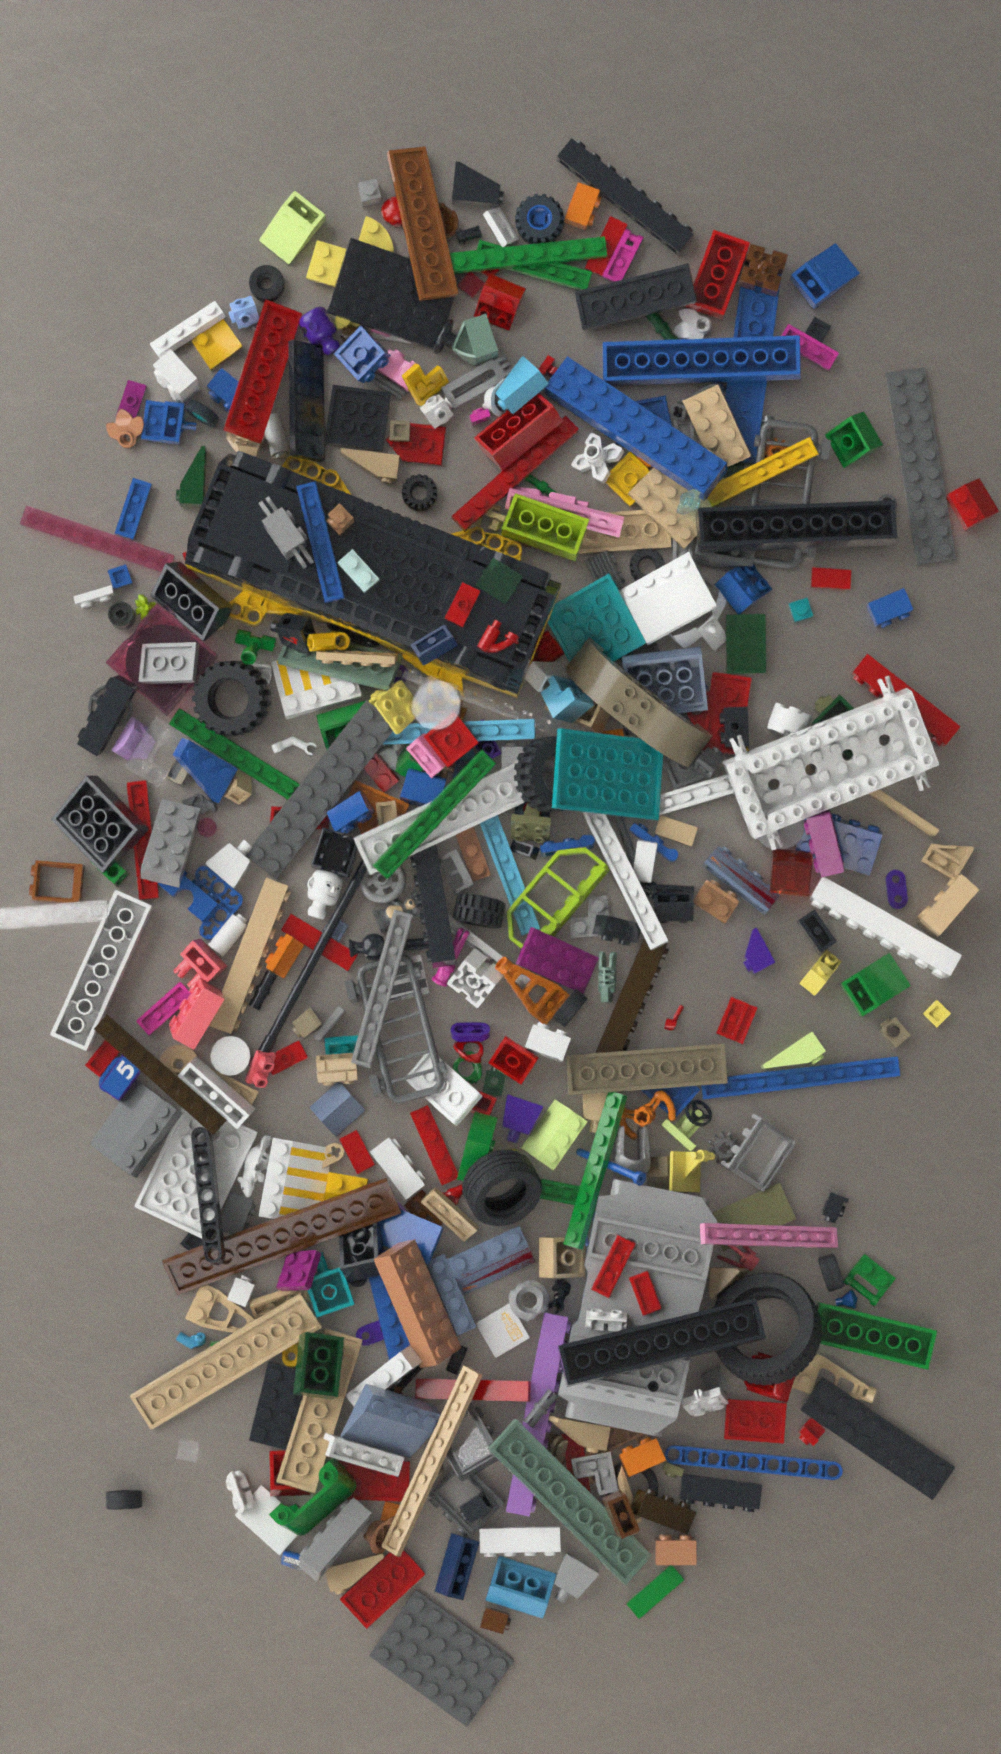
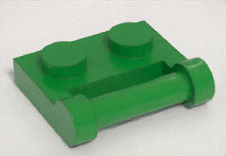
M863 1254L844 1278L843 1282L845 1285L849 1284L868 1299L869 1303L874 1307L896 1278L867 1255ZM856 1274L861 1276L878 1290L877 1293L874 1295L856 1281L854 1276Z

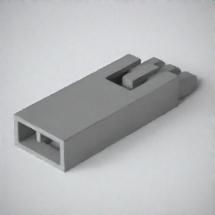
M506 355L494 361L493 359L487 361L441 388L445 397L453 406V411L485 394L490 387L496 386L509 375L513 368L508 371L505 369L511 366V363L509 361L504 364L501 363L507 359ZM491 370L492 373L485 375L487 381L482 383L479 375Z

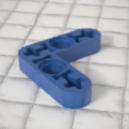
M201 866L195 872L196 880L221 901L199 928L200 935L206 940H211L231 915H235L241 908L243 897L209 867ZM207 870V875L211 879H213L214 876L217 877V879L211 882L210 887L207 886V884H209L210 882L207 881L205 878L200 880V871L205 872ZM218 882L223 883L225 886L222 893H216L213 889L214 885ZM228 889L232 890L229 892L232 897H239L237 899L238 905L233 904L231 906V900L228 897H225L224 900L222 899L227 894ZM219 910H224L227 913V918L224 921L216 919V913ZM211 918H213L220 927L217 928L215 925L212 928L214 933L205 936L204 927L207 926L209 928L213 924L210 922Z

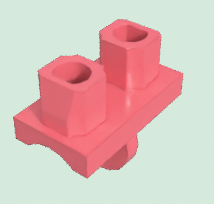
M256 1050L254 1057L250 1058V1068L245 1078L246 1083L254 1084L256 1087L261 1088L267 1086V1077L275 1065L273 1063L276 1057L274 1052L266 1053Z

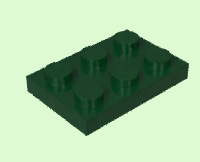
M726 614L727 674L766 673V614Z

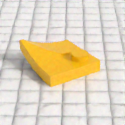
M224 319L191 340L211 371L243 347Z

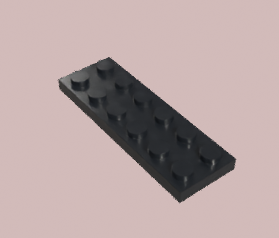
M689 263L575 292L583 331L697 303Z
M291 340L288 341L290 456L322 462L325 461L323 346Z

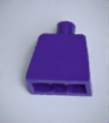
M507 1095L502 1127L510 1129L506 1140L517 1144L521 1133L529 1135L543 1106Z

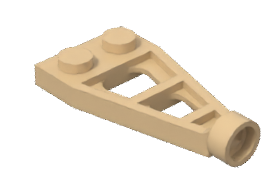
M208 1284L199 1287L185 1319L199 1326L231 1333L240 1329L230 1325V1321L235 1313H238L247 1320L246 1325L256 1320L238 1304L227 1300L228 1296L222 1291ZM216 1302L222 1303L229 1311L228 1317L224 1321L210 1318V1312Z
M818 1354L814 1356L809 1366L795 1377L792 1386L794 1389L810 1394L817 1385L816 1378L819 1370L825 1368L834 1374L835 1380L833 1384L836 1386L842 1377L854 1384L852 1391L848 1394L855 1399L872 1403L877 1388L867 1386L824 1356ZM867 1389L866 1394H865V1397H864L863 1394H862V1392H863V1390Z

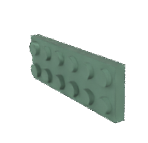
M340 640L335 641L336 645L339 644ZM349 643V646L345 649L349 651L390 653ZM283 646L277 659L280 665L388 691L401 665L402 655H398V661L392 664V667H381L380 663H373L372 666H362L361 662L344 665L341 664V661H333L331 664L322 663V660H316L317 651H312L309 656Z

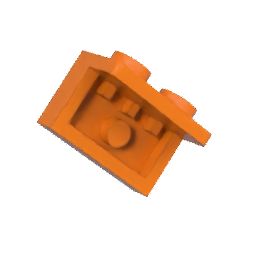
M287 933L285 937L281 935L275 945L278 947L274 954L270 953L265 961L268 964L266 968L282 978L286 977L304 947L302 943Z

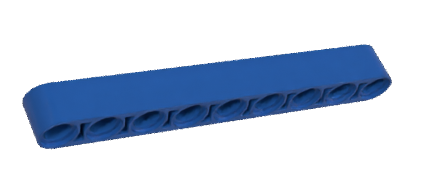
M675 1444L667 1446L664 1451L666 1460L672 1464L826 1480H837L843 1473L841 1465L830 1460ZM677 1449L679 1451L678 1458L670 1459L668 1457L669 1450ZM697 1451L699 1458L696 1461H690L688 1459L689 1452ZM711 1453H717L719 1456V1460L714 1464L708 1461V1456ZM731 1455H737L739 1458L738 1463L734 1466L728 1464V1458ZM751 1457H757L759 1460L755 1468L748 1466V1460ZM771 1459L778 1460L779 1465L775 1470L768 1468V1462ZM791 1461L798 1463V1469L795 1472L788 1470V1464ZM811 1463L818 1465V1471L815 1474L808 1472V1466ZM831 1465L838 1467V1473L835 1476L828 1474V1468Z

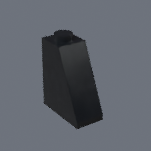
M456 161L452 204L498 208L499 203H503L504 191H500V184L465 164Z

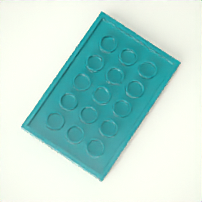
M559 728L557 729L552 808L654 821L659 820L663 754L640 738Z

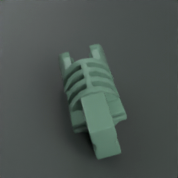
M599 952L598 992H601V1002L612 1003L613 992H616L617 952L610 953L609 967H606L605 952Z

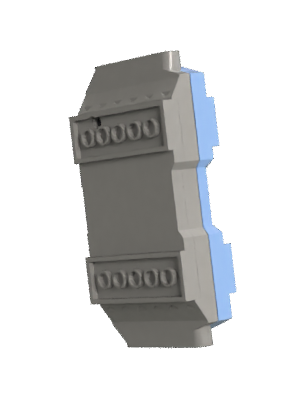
M616 1179L613 1180L611 1194L598 1196L584 1264L588 1271L579 1319L572 1324L568 1343L616 1332L608 1331V1324L605 1323L604 1331L585 1328L586 1310L601 1309L605 1312L620 1310L623 1313H627L626 1329L699 1312L713 1245L701 1244L700 1224L717 1223L716 1218L708 1208L710 1199L645 1185L638 1186L631 1182ZM617 1235H620L636 1243L610 1298H607L591 1290ZM648 1270L662 1309L643 1316L629 1277ZM690 1358L570 1387L566 1385L562 1370L558 1395L568 1400L565 1417L662 1437L663 1429L677 1420Z

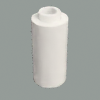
M280 413L270 414L265 436L271 456L276 457V459H282L287 457V453L290 452Z
M239 913L236 916L232 914L208 945L224 957L247 928L245 924L247 920Z

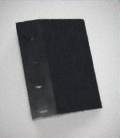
M86 775L51 818L102 873H105L131 850L149 830L99 776Z

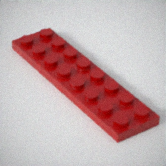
M265 299L225 422L224 431L261 444L289 357L288 341L295 338L299 320L302 316L301 312Z

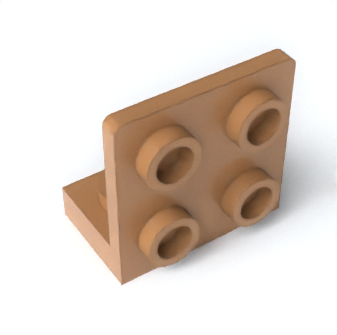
M712 879L710 882L706 880L694 898V904L725 924L740 902L737 900L738 896L729 890L726 893L720 889L721 885Z

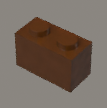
M619 1490L602 1498L618 1537L623 1539L640 1531L625 1493Z

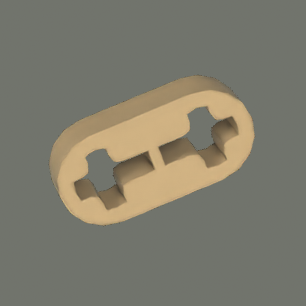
M332 1143L326 1146V1159L323 1160L322 1169L343 1158L345 1151L342 1145ZM335 1146L336 1149H341L339 1157L336 1158L333 1155L328 1158L327 1154L332 1151V1147Z

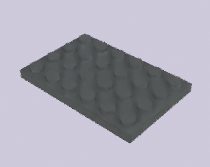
M417 1589L369 1655L466 1727H468L514 1662L512 1658Z

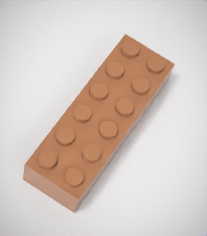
M415 1239L399 1242L376 1257L374 1262L409 1343L422 1360L419 1364L420 1368L438 1365L462 1347Z

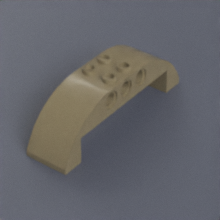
M589 637L565 668L571 679L600 707L651 747L675 762L689 767L713 735L698 723L696 725L691 724L603 653L605 649Z

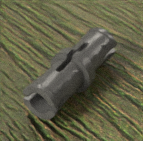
M547 1389L538 1403H534L535 1407L523 1420L528 1424L533 1418L529 1424L532 1428H534L543 1414L546 1415L548 1413L547 1409L558 1398L553 1393L548 1399L552 1393L550 1389Z

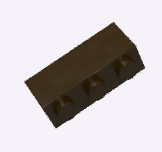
M646 1488V1491L637 1490L631 1505L633 1514L688 1535L697 1513L690 1509V1504L683 1501L677 1504L674 1502V1498L664 1494L663 1497L657 1496L658 1492Z

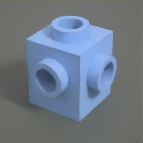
M252 296L237 299L229 304L232 310L228 312L232 323H237L238 329L249 327L258 322L259 315Z

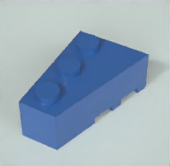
M184 738L180 740L173 753L174 758L192 776L198 786L208 795L209 799L219 803L238 769Z

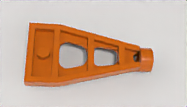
M502 957L496 963L495 969L505 977L527 1011L542 1024L547 1025L570 996L555 982L512 963L507 957ZM520 974L530 978V981L523 989L515 982ZM535 985H540L546 989V992L537 1003H534L529 997V992Z

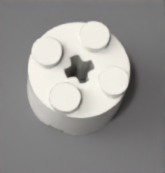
M775 703L767 730L779 736H787L809 727L813 716L803 712L800 714L801 710L790 706L789 709H786V706Z

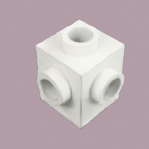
M439 394L430 397L420 407V410L434 429L441 424L447 423L454 415L450 410L453 407L447 398L442 399Z

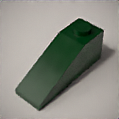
M205 446L200 447L180 483V489H176V501H179L181 507H201L204 500L207 456Z

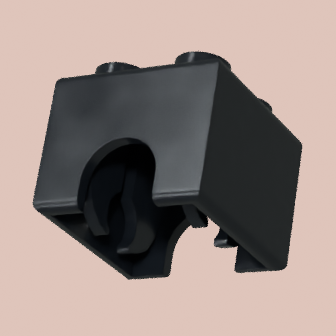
M322 828L311 867L350 879L359 851L353 839L354 837Z

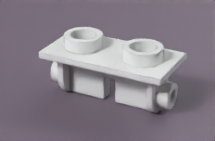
M601 1309L586 1310L585 1328H589V1330L604 1331V1323L608 1324V1331L626 1329L627 1313H623L620 1310H612L611 1312H605Z
M239 1470L233 1474V1471H231L227 1476L226 1485L228 1490L232 1491L234 1497L232 1499L235 1509H238L240 1515L245 1509L247 1511L254 1509L255 1501L251 1490L243 1492V1489L249 1487L245 1473Z

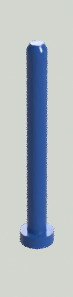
M582 1148L576 1150L578 1156L588 1160L589 1151ZM608 1162L607 1169L632 1179L633 1183L638 1186L644 1184L646 1180L644 1172H634L614 1162Z

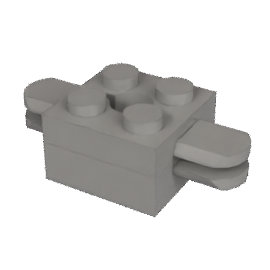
M266 497L265 500L274 513L271 514L262 501L259 502L260 507L267 516L262 520L264 528L286 560L295 556L302 568L305 569L307 565L298 552L301 551L310 564L314 561L305 549L307 547L305 542L307 538L300 526L295 527V519L289 510L284 511L282 507L277 509L270 497Z

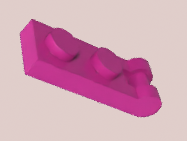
M625 230L602 275L603 278L611 282L623 280L644 239L643 236H636L631 233L632 231ZM628 240L634 243L632 247L626 244Z

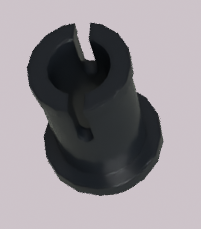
M479 225L465 230L459 229L456 232L459 244H466V241L481 238L482 234L481 230H479Z

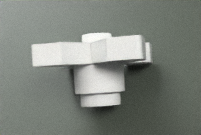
M590 433L585 441L587 447L584 450V454L577 455L571 465L582 473L592 469L593 478L604 484L610 476L607 463L619 461L624 450L615 444L604 447L603 439L594 433Z

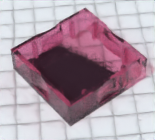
M157 603L138 624L135 632L127 640L123 641L105 663L118 675L139 686L137 691L163 714L168 716L196 682L141 684L139 682L142 644L197 642L199 644L196 682L199 675L204 674L205 669L216 661L218 655L199 638L186 630L178 620Z

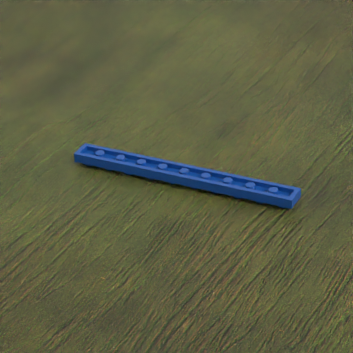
M898 1056L728 1076V1083L701 1085L702 1099L900 1076Z

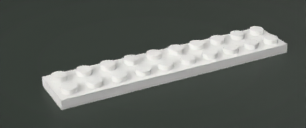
M519 760L484 776L411 855L524 803L521 798L522 793L517 792L516 789L518 783L514 781V775H516L514 765ZM431 802L353 838L370 875L377 872L372 866L376 860Z

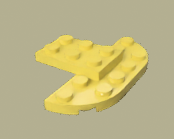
M366 216L359 241L394 253L393 243L386 229L376 220ZM317 240L306 279L334 287L346 249ZM337 316L334 321L337 330H342L343 327L347 328L348 324L355 327L361 326Z

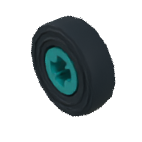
M190 400L185 407V410L192 417L207 426L214 427L219 420L218 415L198 401Z

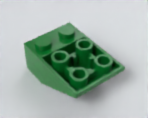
M890 952L839 984L860 1017L868 1014L911 986Z

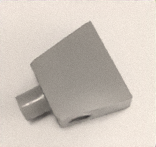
M566 1552L554 1584L560 1587L555 1599L565 1604L570 1595L579 1598L598 1577L599 1572Z

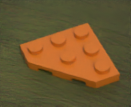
M355 780L347 797L348 799L361 791L375 810V813L371 814L372 818L365 823H357L361 834L379 826L376 803L395 800L398 817L405 814L410 805Z

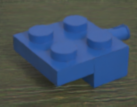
M146 400L141 440L180 445L184 429L196 431L197 422L185 421L186 406L184 403Z

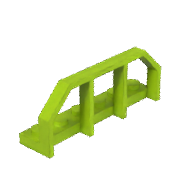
M586 847L558 850L507 910L509 939L522 949L523 944L514 938L513 913L523 901L527 902L551 922L549 925L543 926L540 931L555 937L610 871L607 864ZM587 854L598 864L591 869V875L587 880L583 879L579 883L577 891L550 870L561 856ZM546 873L572 893L565 900L564 903L566 905L561 910L558 909L552 917L527 897Z

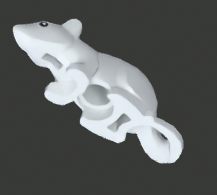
M265 1135L262 1138L261 1144L249 1150L244 1161L243 1177L237 1178L246 1197L252 1194L257 1180L261 1183L264 1182L265 1176L262 1171L267 1169L270 1154L266 1153V1149L272 1142V1137L269 1135Z

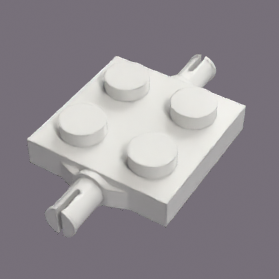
M719 1387L704 1392L700 1389L698 1391L695 1390L694 1395L681 1401L683 1408L691 1416L694 1415L695 1417L704 1415L707 1410L709 1412L724 1408V1405L729 1404L726 1394Z

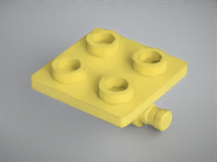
M402 680L397 681L388 691L383 689L376 690L369 702L375 705L395 734L401 733L423 712L422 707Z
M698 1150L697 1152L671 1151L669 1190L675 1192H700L701 1163L714 1160L715 1154L709 1153L707 1150Z

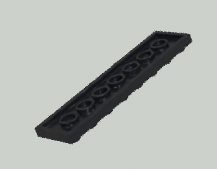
M823 1376L800 1408L809 1417L931 1500L936 1497L955 1469L954 1465Z

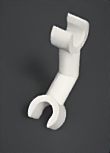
M294 736L271 745L275 754L291 745H295L303 749L306 755L313 756L312 753L307 751V747L313 746L317 748L316 744L312 742L306 743Z

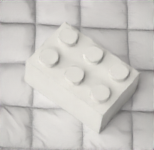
M171 349L153 364L155 368L154 374L158 379V383L164 389L168 388L170 396L176 403L187 404L201 391L195 375Z
M539 1022L537 1025L533 1024L525 1049L562 1063L571 1038L567 1037L568 1033L558 1029L556 1032L550 1031V1026Z

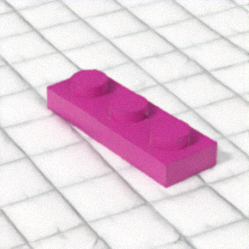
M788 324L781 336L800 335L801 356L829 371L839 352Z
M179 982L138 1018L136 1022L150 1036L179 1010L184 999L187 1000L191 993Z

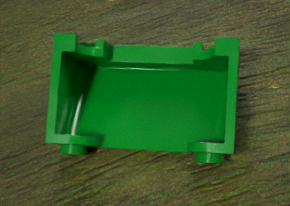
M331 1458L320 1469L318 1474L319 1480L325 1487L300 1508L296 1503L292 1506H287L281 1502L269 1514L271 1518L292 1533L303 1536L354 1493L357 1485L355 1479L338 1459Z

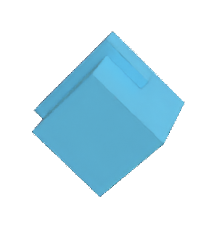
M553 675L548 679L550 685L541 692L552 717L565 722L573 723L594 706L592 699L586 693L583 694L582 690L573 680Z

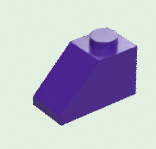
M757 927L751 932L744 956L746 961L743 962L747 971H752L753 975L775 963Z

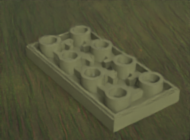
M780 1183L766 1188L764 1192H757L712 1212L717 1223L783 1226L796 1220ZM720 1245L723 1252L731 1249L728 1245Z

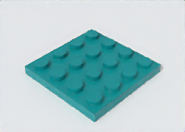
M611 573L556 603L548 620V624L569 663L589 637L605 649L603 653L612 661H616L646 644Z

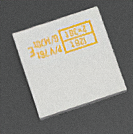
M510 1303L475 1323L495 1358L530 1338L519 1318L511 1310Z

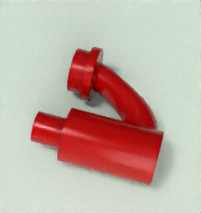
M494 620L492 626L488 625L477 647L487 653L499 652L513 643L518 644L519 636L508 632L504 636L506 640L495 644L500 634L499 628L502 623Z

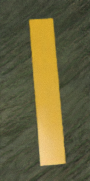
M811 437L719 481L707 497L711 506L714 507L819 455Z

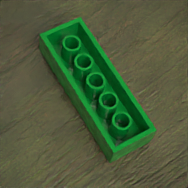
M818 1302L817 1309L822 1322L820 1344L929 1370L937 1330Z

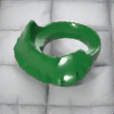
M465 1051L467 1055L475 1054L472 1051ZM461 1057L457 1058L453 1064V1070L470 1084L477 1083L482 1076L481 1063H472L473 1072L470 1076L464 1077L459 1073L458 1065L466 1060H463Z

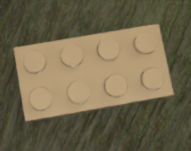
M719 384L683 400L703 447L727 462V467L752 456Z

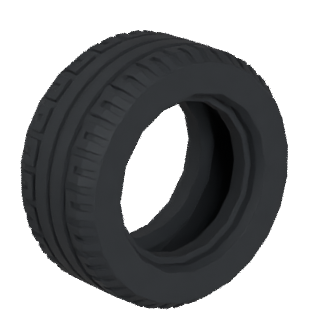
M497 1150L482 1156L474 1162L464 1177L462 1192L477 1220L487 1225L506 1226L522 1220L536 1207L542 1193V1182L527 1156L514 1150ZM508 1179H518V1182L506 1193L495 1197H486L487 1193L498 1183Z

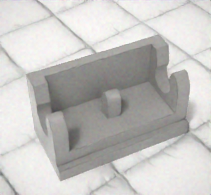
M456 849L439 858L440 867L454 895L474 886Z

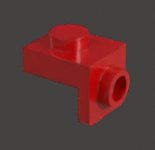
M809 1418L798 1430L801 1434L799 1438L807 1446L809 1444L814 1446L825 1432V1429L817 1421Z

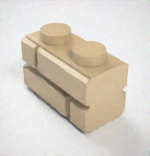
M353 1053L316 1055L318 1083L329 1086L333 1085L334 1082L342 1081L343 1084H351L358 1080L357 1064L351 1063Z

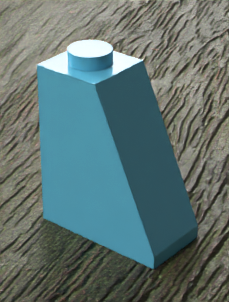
M522 356L495 394L499 398L497 403L504 411L508 409L514 414L549 383L541 372Z

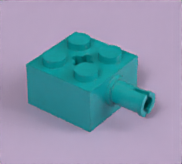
M321 1252L320 1262L316 1269L317 1273H315L311 1288L308 1290L316 1317L355 1305L349 1283L340 1267L333 1270L331 1268L328 1269L324 1252ZM327 1286L335 1289L333 1297L325 1295L324 1291L327 1290Z

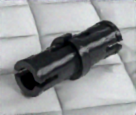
M266 970L259 986L257 985L255 988L256 991L248 1004L249 1006L260 1011L267 995H270V989L278 975Z

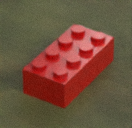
M713 229L694 281L697 303L686 305L687 308L723 320L748 253L750 242Z
M538 393L514 414L507 410L475 436L474 439L483 453L503 471L555 429L563 420L554 406Z

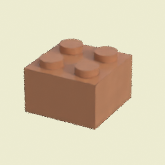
M659 1534V1537H655V1564L697 1565L695 1537H692L691 1534H679V1537H672L671 1534Z

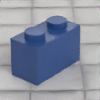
M904 588L874 600L866 606L875 627L881 626V628L893 624L892 621L897 618L901 621L910 617V613L914 610Z

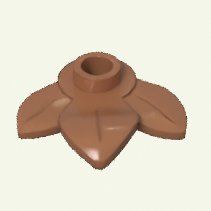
M120 409L116 416V422L107 423L106 428L109 436L117 439L122 447L131 448L136 444L137 436L142 433L144 422L141 416L132 418L129 412ZM126 435L130 436V441L126 440Z

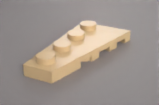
M227 432L226 440L236 453L241 451L252 456L258 455L265 445L266 436H263L262 442L259 444Z

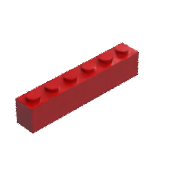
M868 653L851 674L854 676L853 680L861 686L863 684L867 686L869 693L876 698L879 696L883 697L877 680L881 679L886 686V676H890L895 692L905 688L911 690L927 733L932 737L930 740L939 747L941 745L945 747L961 727Z

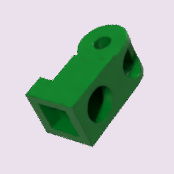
M117 863L112 865L105 873H102L117 887L129 875Z

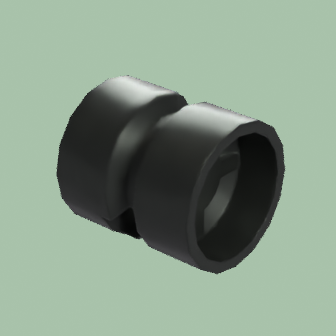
M123 601L115 602L108 610V618L115 628L128 630L134 625L136 615L128 603Z

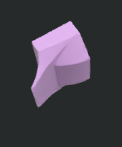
M131 717L111 751L128 761L131 759H145L155 741L149 733L148 726Z

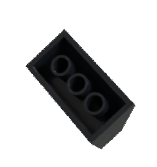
M182 562L166 563L150 594L154 600L202 641H206L226 623L234 607Z

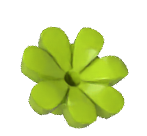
M139 594V600H135V604L138 607L135 609L136 615L140 614L141 620H145L149 617V610L156 609L155 602H148L146 596Z

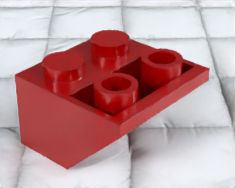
M490 274L483 285L474 317L486 314L489 323L510 331L526 288Z

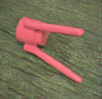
M728 1245L741 1256L739 1258L741 1263L720 1255L717 1256L718 1259L738 1268H747L750 1272L760 1260L755 1256L756 1253L748 1246H742L746 1250L742 1252L736 1246Z

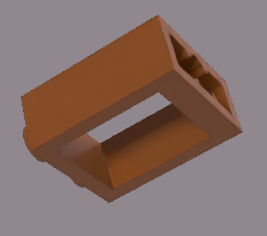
M35 860V865L31 866V876L34 877L33 884H30L29 896H32L33 901L81 905L85 865ZM42 867L74 870L72 898L40 896Z

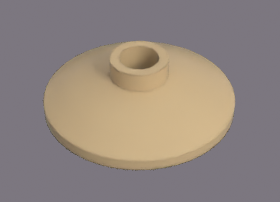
M174 1045L163 1052L160 1062L178 1077L187 1064L197 1055L187 1046ZM178 1061L183 1062L181 1069L176 1067Z

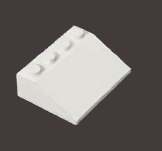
M689 552L620 590L648 645L718 607L697 563Z

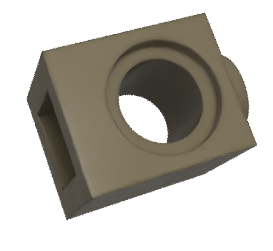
M888 1017L880 1024L882 1028L879 1032L894 1049L911 1036L896 1017L892 1020ZM890 1026L898 1028L899 1033L896 1037L889 1035L888 1029Z

